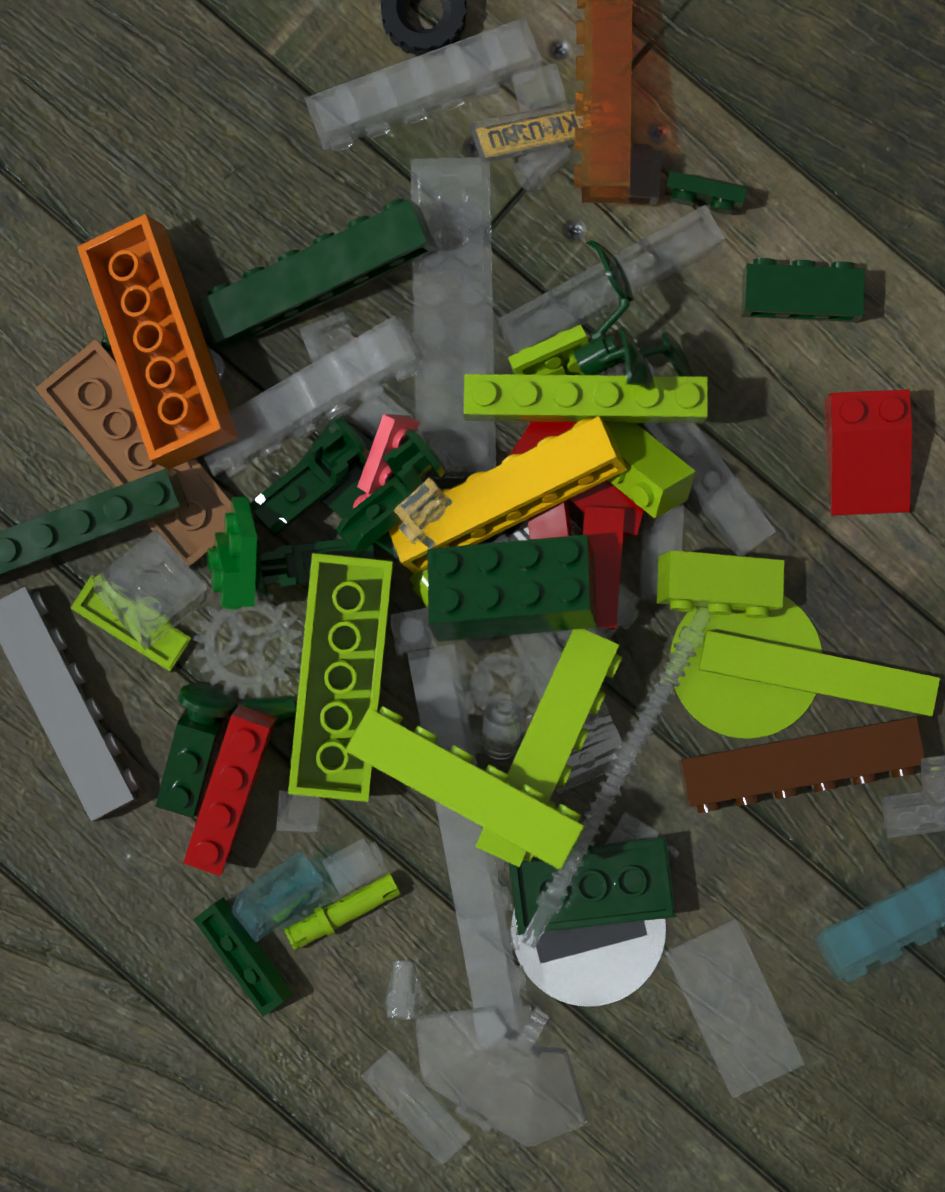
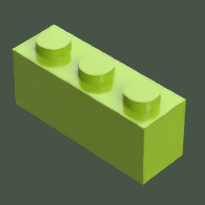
M605 422L611 429L628 469L607 481L622 491L654 519L688 500L696 473L693 468L637 423Z
M670 550L658 556L657 604H669L671 611L691 612L694 611V607L708 608V614L730 615L732 610L745 611V616L749 618H768L769 613L783 608L784 560Z

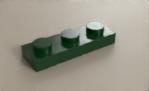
M224 897L193 919L262 1017L294 995L283 977L264 954L260 945L254 940L239 919L236 911L232 909Z

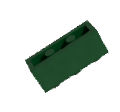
M753 259V264L747 263L743 270L741 317L859 322L864 316L865 269L855 268V263L833 262L831 267H816V262L812 260H794L792 265H777V260Z

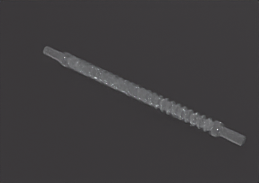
M698 607L689 626L682 628L678 636L681 640L680 643H674L675 653L671 652L668 654L671 661L663 664V667L666 669L665 672H659L658 677L660 681L653 683L655 691L647 693V696L650 698L649 702H643L644 711L637 712L639 721L632 722L631 725L634 730L626 733L629 738L628 741L621 742L623 751L616 752L618 760L610 763L611 767H613L611 772H605L607 780L606 782H600L602 790L594 793L595 797H597L595 802H589L590 812L585 811L583 813L586 820L579 822V824L586 827L563 871L552 872L551 876L554 879L552 883H546L548 887L547 892L543 891L536 901L539 907L520 941L523 944L535 949L553 913L558 914L563 906L561 898L562 896H568L567 886H573L572 877L579 876L577 867L584 866L585 863L582 858L584 855H590L587 849L589 845H595L593 837L601 835L598 828L600 825H606L603 819L605 815H611L609 807L617 805L614 798L616 795H622L620 787L621 785L626 786L627 781L625 777L633 774L630 770L631 766L638 765L636 757L637 755L642 756L643 751L641 747L649 744L646 740L647 736L654 735L651 729L653 726L659 725L657 717L664 716L663 706L667 707L670 705L667 699L669 696L673 697L675 695V692L672 690L673 687L680 686L678 678L686 675L683 668L691 666V663L688 661L689 657L696 656L693 650L700 648L705 639L703 632L712 617V614H708V608Z

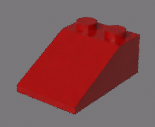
M910 389L830 393L824 399L830 516L909 513L912 451Z

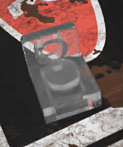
M429 477L394 509V512L403 521L398 528L414 545L420 540L431 549L436 543L424 528L429 523L437 521L453 501Z

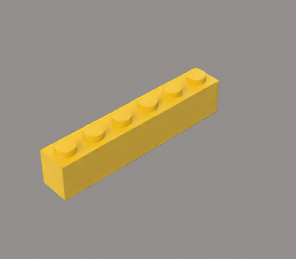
M600 416L594 419H583L577 422L573 429L559 436L547 437L541 440L537 447L523 454L508 456L502 461L501 465L487 472L481 471L472 474L465 483L453 489H443L436 492L430 500L424 502L405 519L391 528L389 533L401 564L412 573L417 574L428 568V549L476 545L628 469L611 429Z

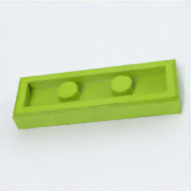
M92 575L70 608L170 672H172L192 641V638Z

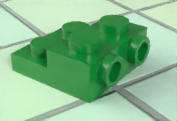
M232 497L231 513L224 514L225 532L215 533L214 548H208L207 564L208 571L212 572V591L220 593V605L228 610H237L242 607H255L257 534L248 497Z

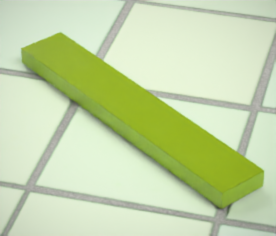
M708 630L705 633L698 668L701 671L927 717H933L940 681L939 677Z

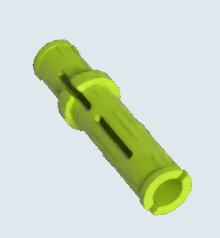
M387 873L324 908L322 906L315 908V913L284 928V932L294 951H297L326 934L330 937L335 934V929L401 894L390 873Z

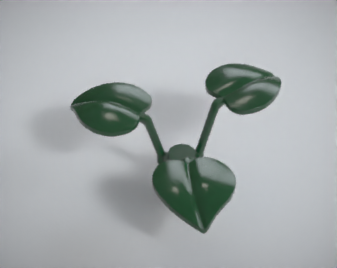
M588 241L586 244L597 250L608 279L619 295L620 304L598 330L591 333L593 341L574 350L576 361L584 375H597L626 362V384L638 385L651 391L656 386L644 357L661 353L671 359L672 365L679 376H693L685 353L668 332L662 334L665 345L638 351L632 336L624 327L619 329L623 348L620 349L612 335L607 338L604 337L607 330L629 308L630 302L634 300L627 275L617 258L598 242Z

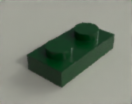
M670 171L664 195L672 196L671 200L678 204L693 206L695 202L710 205V210L714 212L732 214L733 210L740 212L744 204L747 188Z

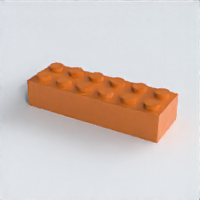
M144 214L77 246L150 461L167 469H172L238 439L236 427L165 226L149 215Z

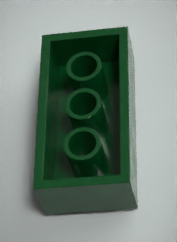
M588 535L428 549V623L437 641L597 628L595 558Z

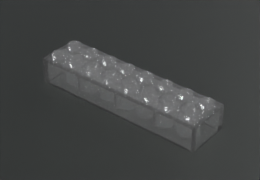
M482 157L411 159V201L421 208L437 247V250L413 261L416 420L420 422L416 432L427 441L443 463L446 470V475L443 478H468L474 473L487 472L496 467L495 421H464V374H494L490 158L484 160ZM430 470L421 478L438 477L432 472V470Z

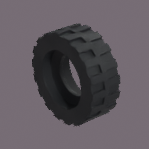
M381 0V16L386 35L390 36V40L395 46L398 45L407 54L410 52L418 57H423V55H430L431 57L441 51L445 52L450 49L454 42L456 43L460 39V33L462 30L464 31L467 17L466 0H440L443 6L442 19L436 26L430 29L415 28L407 21L405 6L408 0Z

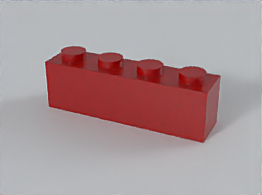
M241 705L231 715L183 864L221 877L229 864L277 720L276 717Z

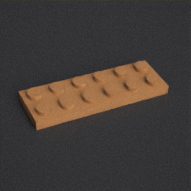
M96 339L35 388L116 487L165 469V467L150 461L118 366ZM195 458L172 468L176 470L189 507L146 523L185 571L207 555L208 548H214L215 533L225 532L224 514L231 513V501Z

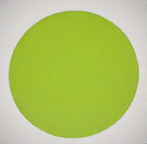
M783 595V608L769 613L768 618H749L745 616V611L732 610L730 615L708 614V608L694 607V611L688 612L684 616L672 641L670 672L680 701L687 711L702 725L729 737L743 739L760 738L787 728L809 708L816 696L814 693L698 670L707 630L823 654L820 639L811 620L792 600Z

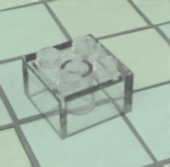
M157 530L149 534L94 578V592L145 650L205 603L208 588Z

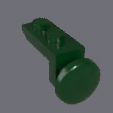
M338 418L329 421L328 428L331 435L327 438L322 436L311 445L308 457L269 486L249 504L251 512L273 537L347 479L348 468L351 462L364 469L369 457V450L357 432L345 421Z
M412 429L404 432L408 439L407 442L398 449L393 448L382 457L395 476L347 513L336 529L337 533L356 555H359L433 496L421 477L430 470L440 480L446 475L445 467L436 452L420 434Z
M258 539L255 591L259 598H267L266 584L280 583L282 587L309 583L312 553L375 559L373 544L359 555H356L343 539L276 547V551L262 553L260 539Z
M203 683L187 684L178 693V701L185 707V710L176 725L155 806L190 818L195 816L214 744L221 732L224 718L231 716L236 710V701L230 693L219 687Z

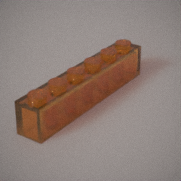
M577 0V9H585V20H577V44H584V56H576V80H584L583 92H576L575 116H583V128H575V152H582V164H574V188H582V203H629L632 0Z

